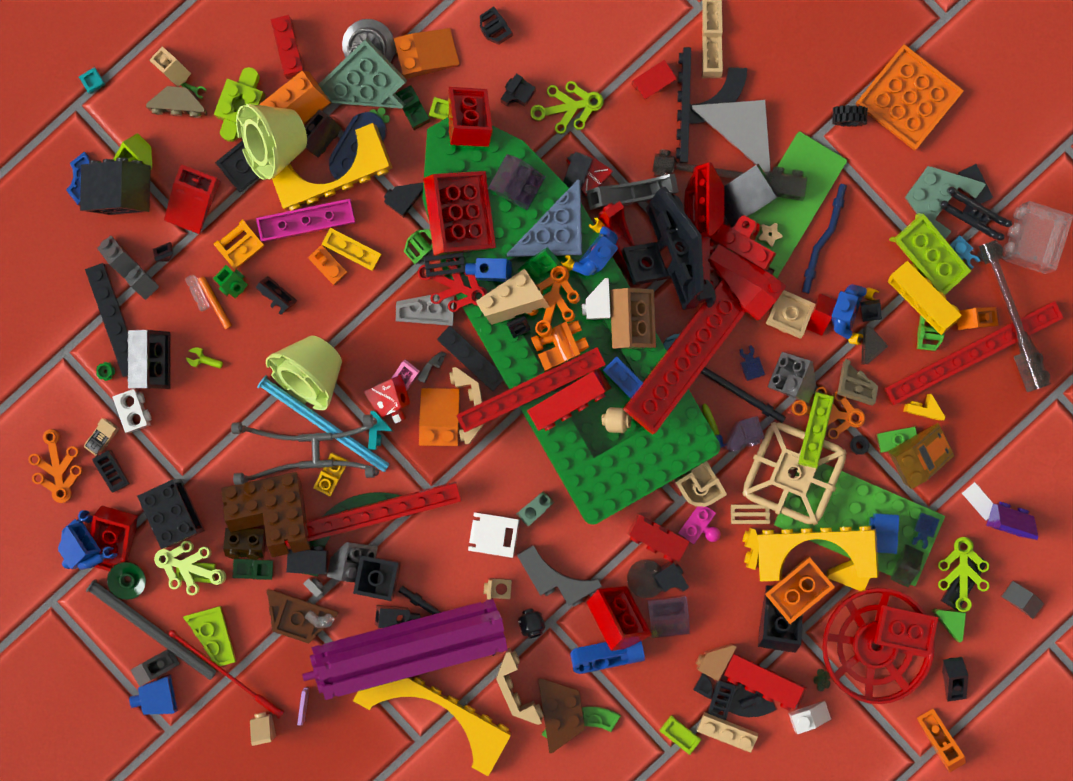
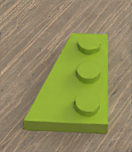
M221 606L183 616L214 663L218 666H223L236 662Z

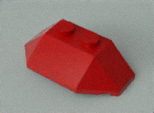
M711 162L694 167V174L690 178L685 190V214L700 232L702 238L712 236L724 223V185Z

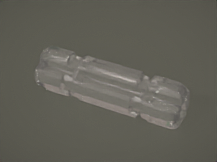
M194 275L186 277L185 281L190 286L189 289L195 302H198L199 310L205 311L210 308L200 285L197 284L196 277Z

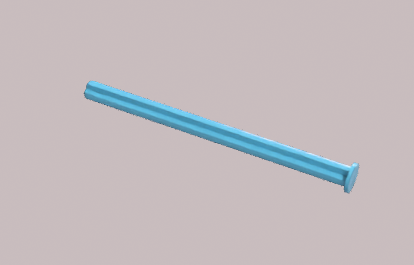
M267 375L263 377L257 388L261 387L326 433L335 434L343 432L268 380ZM352 437L335 438L382 472H385L389 467L388 462Z

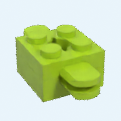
M244 68L238 82L230 79L226 80L214 115L218 119L223 120L220 135L228 142L238 139L236 119L239 108L245 104L259 105L266 98L263 91L256 89L260 76L253 68Z

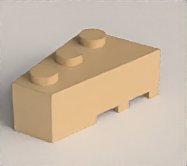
M525 269L476 301L491 325L515 318L519 314L532 313V310L550 307Z

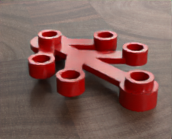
M425 265L420 266L418 269L420 279H432L450 287V289L443 292L433 293L430 297L432 303L440 304L444 299L459 293L468 295L461 300L450 301L448 309L451 312H457L461 307L471 303L478 306L476 303L478 300L476 298L477 293L480 292L482 297L488 293L485 288L479 286L475 275H466L471 286L469 288L464 285L460 273L452 274L454 280L445 276L427 278L424 274L426 270ZM458 265L449 266L448 268H450V270L458 269ZM435 295H439L440 300L438 302L434 300ZM454 302L457 304V308L455 310L451 308V305Z

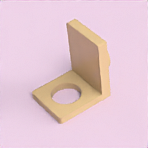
M489 578L488 583H484V594H487V599H510L512 580ZM500 583L507 586V592L503 595L496 592V586Z

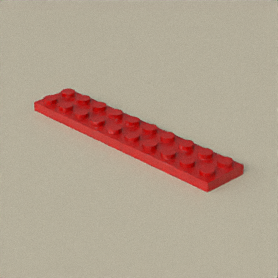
M724 278L714 288L716 293L714 305L708 308L706 302L702 304L623 408L626 413L652 435L657 432L746 312L739 303L741 302L736 295L732 294L729 290L730 287Z

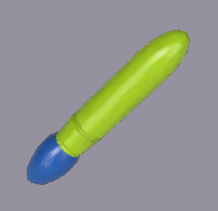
M703 404L704 416L717 437L720 448H722L723 438L719 434L711 410L707 404Z

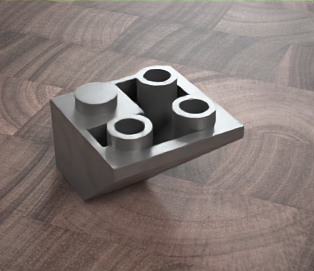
M781 352L767 387L794 399L809 403L816 387L813 362Z
M346 542L330 558L327 577L355 583L360 556L376 557L378 547Z

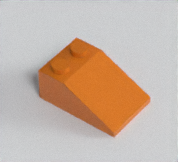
M450 28L412 33L393 38L405 79L460 65Z
M421 388L419 446H459V420L456 416L459 414V389Z
M808 556L765 595L791 624L834 589L835 586Z

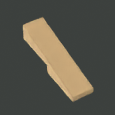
M702 0V78L722 77V0Z

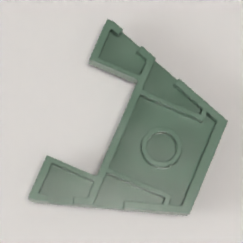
M927 166L904 198L916 214H924L944 239H946L951 230L939 223L936 218L942 211V208L939 206L940 201L945 200L948 202L952 197L947 193L948 187H954L956 190L960 188L976 199L986 184Z

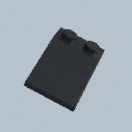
M766 585L765 593H767L773 586ZM764 594L758 647L796 653L801 646L803 614L790 624Z

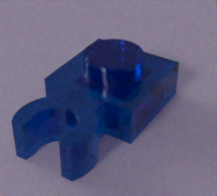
M752 345L748 346L750 349L749 354H744L743 349H739L740 356L745 359V362L740 364L746 381L765 375L760 358H753L754 348Z
M920 513L913 530L919 533L918 536L913 538L912 545L916 546L917 541L921 539L923 541L922 548L926 549L928 546L927 537H934L940 519Z

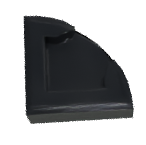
M702 673L693 690L711 699L713 693L711 681Z

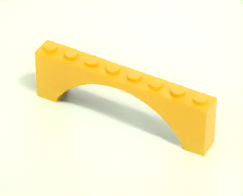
M416 676L357 692L353 701L368 710L375 704L398 697H418L441 705L459 721L466 732L473 754L471 767L486 776H489L511 736L509 728L505 725L492 723L493 719L489 716L476 714V710L471 706L465 705L464 707L458 704V699L451 695L448 697L442 695L440 689L435 686L430 688L424 685L425 681Z

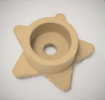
M774 223L771 226L761 224L762 234L758 240L765 241L770 247H773L775 240L783 238V235L777 231L778 224Z

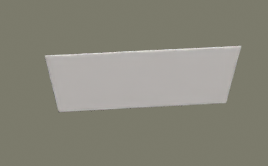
M974 482L962 494L986 521L989 518L993 502Z

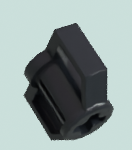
M494 6L480 15V30L488 41L500 45L513 36V32ZM493 15L496 16L495 19L483 26L484 21ZM504 29L506 31L497 38H492V36H494L501 30Z

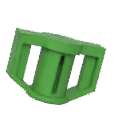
M430 229L417 230L407 239L404 252L414 264H417L433 250L432 244L430 245L420 234V232H425L431 239ZM410 242L420 253L418 257L409 248Z
M920 315L917 349L936 351L943 342L945 333L941 336L932 326H925L926 320ZM923 339L938 340L939 342L936 345L923 344Z

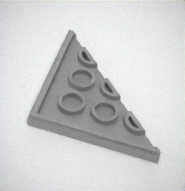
M765 100L691 106L693 111L744 153L754 164H759L766 174H771Z

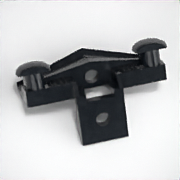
M662 187L656 192L646 207L658 242L625 247L621 251L633 286L672 278L683 310L696 308L702 302H706L708 308H710L715 303L716 293L713 285L703 277L702 236L685 214L679 197L671 195L666 187ZM675 245L681 246L683 248V252L678 251L675 248ZM668 246L672 261L666 269L660 251ZM642 260L648 261L650 267L644 266Z

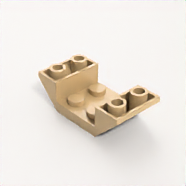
M453 367V372L449 373L451 384H455L456 388L471 386V389H468L470 401H474V406L482 403L480 384L457 367ZM484 424L464 433L463 429L459 430L461 441H465L466 445L471 444Z
M509 648L505 652L496 680L513 716L537 725L542 724V717L544 716L540 705H536L534 701H531L521 706L522 702L518 693H513L512 691L514 684L510 675L507 674L518 670L520 660L516 651L512 652Z

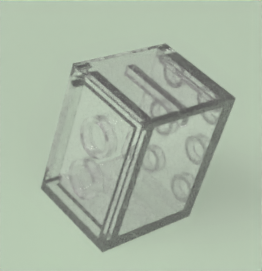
M1028 201L1017 207L1014 212L1013 218L1016 219L1014 225L1009 228L1008 236L1010 238L1008 244L1005 243L1002 249V254L1004 255L1002 260L1047 274L1057 270L1073 215Z

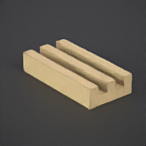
M731 505V524H770V512L767 507L762 505ZM735 509H765V512H735ZM735 516H765V520H735Z

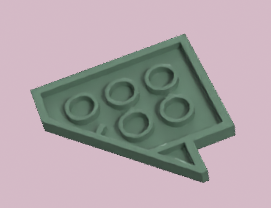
M368 38L319 83V86L331 103L401 109L406 105L395 92L407 80Z

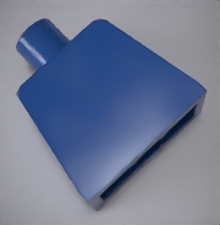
M476 258V263H466L465 273L466 275H475V278L481 281L505 282L511 278L512 262L508 259ZM489 267V270L484 273V269Z
M171 675L138 687L139 695L129 697L131 708L141 706L144 715L173 714L178 711Z

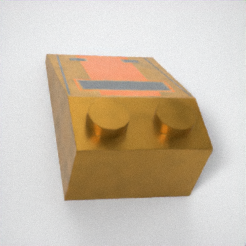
M938 423L888 451L903 483L910 489L929 480L954 457L952 449Z

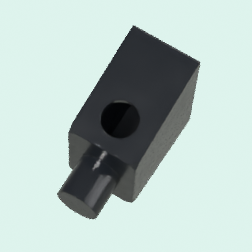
M376 606L375 625L378 628H385L420 618L419 613H410V609L406 607ZM398 615H403L401 621H396Z

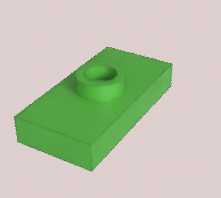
M910 427L878 433L877 439L880 453L887 452L917 435L916 428Z

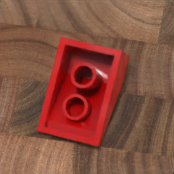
M449 87L450 145L489 147L493 129L487 89Z
M101 505L93 515L91 536L99 546L100 554H102L105 547H114V549L109 551V555L117 553V557L114 559L105 558L103 559L104 562L94 566L95 568L110 571L116 564L128 561L136 533L138 515Z

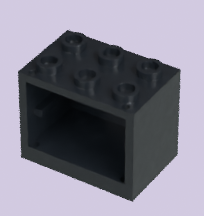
M116 158V161L113 159H103V162L91 160L89 164H81L80 211L105 215L149 212L151 166L144 165L143 161L139 160L128 162V158Z
M172 479L137 496L161 549L176 545L205 531L182 479Z

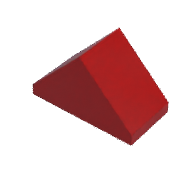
M819 293L806 329L822 336L832 319L836 300Z

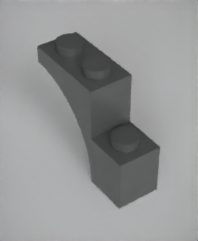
M110 235L101 242L97 249L109 265L125 278L131 288L146 300L159 288L154 279L138 265L113 236Z

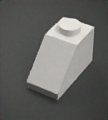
M605 278L586 298L585 304H582V316L586 315V320L610 319L609 278Z
M825 701L788 713L794 731L797 734L815 729L831 720Z

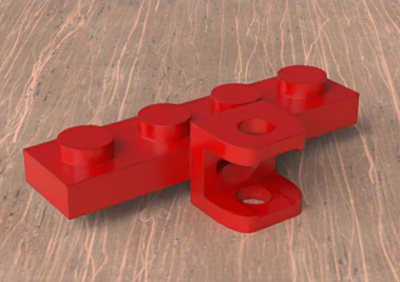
M745 215L738 219L733 229L723 223L712 236H709V238L765 270L768 269L776 255L775 252L754 241L760 231V224Z

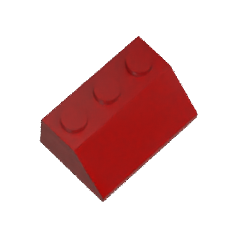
M627 586L598 589L586 602L611 651L626 649L652 635Z

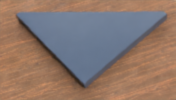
M577 180L507 253V257L535 256L546 247L555 256L582 255L580 180Z

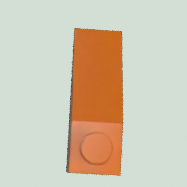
M934 709L917 717L919 724L949 773L966 764L965 756Z

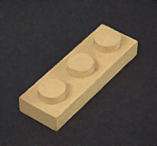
M705 712L697 727V732L750 753L758 738V733Z

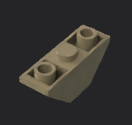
M167 86L146 104V108L152 111V114L163 115V112H171L170 115L182 116V113L190 114V117L195 118L207 115L204 107L185 87Z

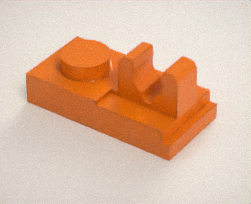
M322 245L308 257L333 285L348 273Z

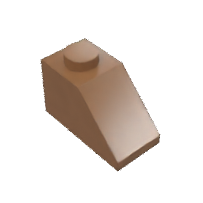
M728 644L707 650L704 655L700 654L695 663L698 665L697 670L719 681L736 646Z

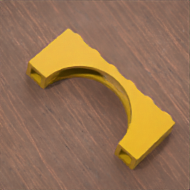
M371 123L355 130L358 141L355 161L350 170L334 182L327 184L309 183L295 172L291 163H289L272 179L283 209L290 211L300 209V205L316 203L319 201L318 198L333 196L336 194L335 191L339 189L343 191L354 187V183L359 181L360 183L370 181L374 175L383 176L389 173L388 170L393 167L377 125Z
M859 526V530H852L851 527H840V530L832 531V527L820 528V531H813L812 528H802L801 532H793V529H782V533H774V530H762V533L757 535L760 581H780L782 579L784 562L791 550L798 544L813 539L827 540L844 549L855 565L857 578H877L879 576L876 529H871V526Z

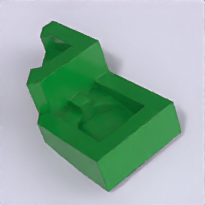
M546 247L523 264L517 272L519 273L525 269L527 273L534 274V277L539 278L541 274H545L556 267L560 261Z

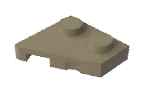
M845 359L842 364L837 394L873 406L876 403L878 385L869 380L861 370L857 371L850 365L851 361Z

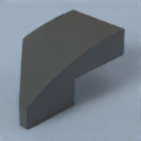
M439 352L425 365L417 380L426 383L432 367L441 368L446 353Z

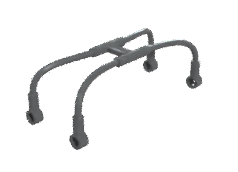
M372 414L363 415L364 426L351 431L335 434H299L298 436L269 433L246 427L241 422L232 423L231 431L233 434L250 432L281 440L312 441V461L286 464L251 476L244 475L243 473H234L233 482L235 485H243L248 481L291 468L305 469L333 466L365 469L366 478H375V476L379 475V470L375 466L348 461H333V459L320 460L319 441L332 440L363 432L375 426L377 419Z

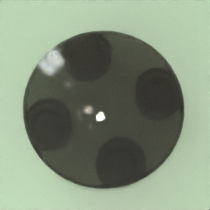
M640 560L633 564L627 574L629 589L641 598H651L659 594L661 589L655 582L652 574L658 571L661 566L652 560Z

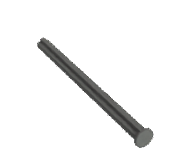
M96 579L86 589L87 593L91 592L207 679L211 680L215 676L217 671L98 584Z

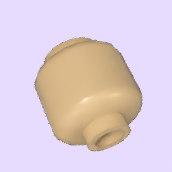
M610 407L607 409L606 414H602V425L610 433H624L627 431V428L631 427V416L621 407Z

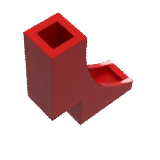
M620 201L615 205L611 202L598 214V219L617 234L618 240L615 245L618 249L612 257L629 281L632 282L621 251L625 247L636 245L625 221L624 206ZM642 260L644 266L650 267L645 260Z

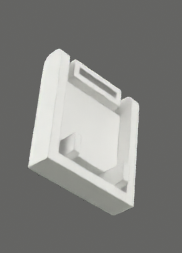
M474 512V516L480 517V521L473 520L469 543L476 544V547L469 546L468 550L514 558L520 519ZM506 527L513 528L511 547L503 546Z

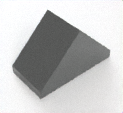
M1014 581L1010 583L1001 596L1031 619H1034L1044 605L1036 595Z

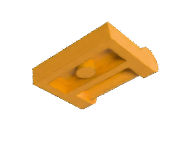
M243 219L224 238L213 243L234 270L265 246ZM243 231L247 233L230 249L226 250L224 248Z

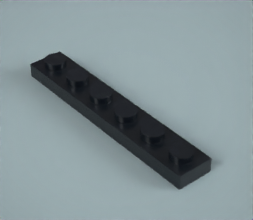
M684 47L682 53H679L678 64H682V72H678V83H681V91H678L677 102H681V110H677V121H680V129L676 131V140H680L679 148H676V159H679V164L687 165L691 47Z
M104 263L87 268L85 271L122 376L125 378L128 377V329Z

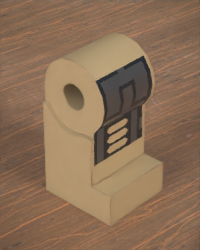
M106 418L100 420L97 428L84 445V448L96 457L108 446L120 429Z

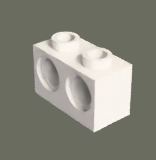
M132 389L113 396L125 433H131L151 425L149 422L152 420L148 409L145 410L144 408L145 398L142 392H139L138 389ZM129 396L134 398V404L131 407L126 404ZM136 414L141 417L138 425L133 423V416Z

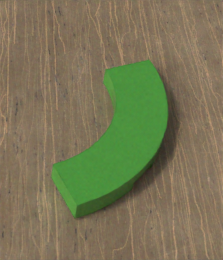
M595 706L582 707L585 727H599L611 732L621 717L620 714L606 708ZM545 728V730L542 732V735L547 738Z

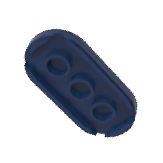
M372 112L361 113L354 116L329 158L330 172L336 180L343 177L355 161L358 148L356 129L374 123L377 125L384 142L387 129L385 122L377 114Z

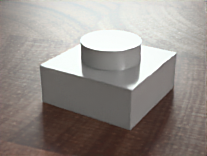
M310 577L303 583L316 598L324 592L322 589L323 585L317 578L312 579Z

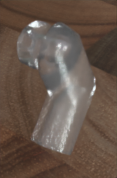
M310 610L305 616L316 628H327L334 622V617L331 614L318 617Z

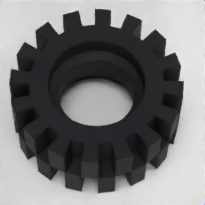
M856 105L833 107L832 124L847 127L866 125L868 108Z

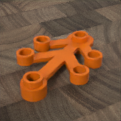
M564 266L554 267L549 278L540 284H536L542 295L543 290L553 285L551 291L543 296L550 307L546 308L543 320L539 321L535 326L536 332L541 337H548L552 333L551 320L556 304L560 308L562 317L566 322H571L575 318L574 312L568 308L559 294L562 285L567 292V299L570 303L576 304L580 300L578 292L574 291L568 282L570 274ZM559 274H563L561 278H557ZM576 295V298L572 300L571 296ZM538 309L533 310L532 313L528 314L530 316H534L538 313ZM571 313V316L566 318V314ZM544 328H548L546 332L542 333Z
M824 387L816 388L815 392L822 389L824 394L827 395V390ZM838 391L834 393V399L842 404L846 412L839 411L833 403L828 425L837 419L845 421L838 427L830 428L827 431V436L830 439H837L839 434L850 426L857 428L865 422L864 412L860 409H854L844 396L839 400L836 397ZM798 400L792 404L791 410L793 414L801 416L805 413L810 414L812 406H807L804 401ZM798 404L802 406V410L800 412L796 411L795 409L796 405ZM854 414L858 416L857 422L852 420ZM831 430L836 431L835 437L830 436Z
M49 429L44 432L43 440L48 444L52 465L44 461L39 454H31L28 461L31 465H37L51 474L55 479V484L45 479L43 473H35L32 476V481L50 490L52 498L56 502L65 503L71 497L70 487L77 477L82 475L83 469L79 465L72 466L70 468V475L65 482H63L62 475L72 460L79 455V449L75 446L67 448V455L60 464L56 444L60 440V434L56 430ZM50 433L53 435V439L51 441L47 438L48 434ZM72 448L76 451L74 456L70 454ZM34 456H37L38 458L37 463H34L32 461V458ZM76 467L79 469V473L77 475L73 472L74 468ZM37 475H40L42 478L40 482L36 481ZM59 490H63V497H59Z

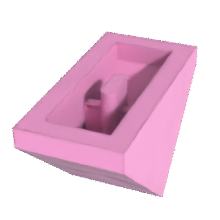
M404 360L392 378L401 374L407 391L421 372L407 360Z

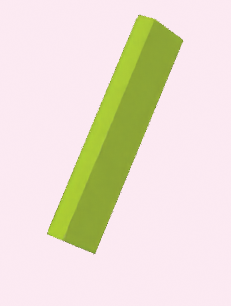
M815 392L798 461L799 465L817 469L834 396Z

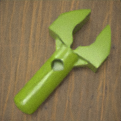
M196 347L189 350V352L196 353L200 357V359L196 360L186 357L191 366L198 368L199 364L204 363L219 369L222 368L223 362L204 356V349Z

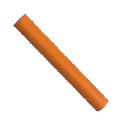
M205 276L199 278L198 281L225 330L229 329L232 325Z

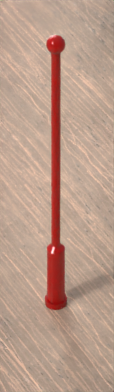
M175 630L169 631L170 637H175L252 695L256 702L274 714L277 719L282 716L283 710L277 708L262 695L254 693L177 635Z

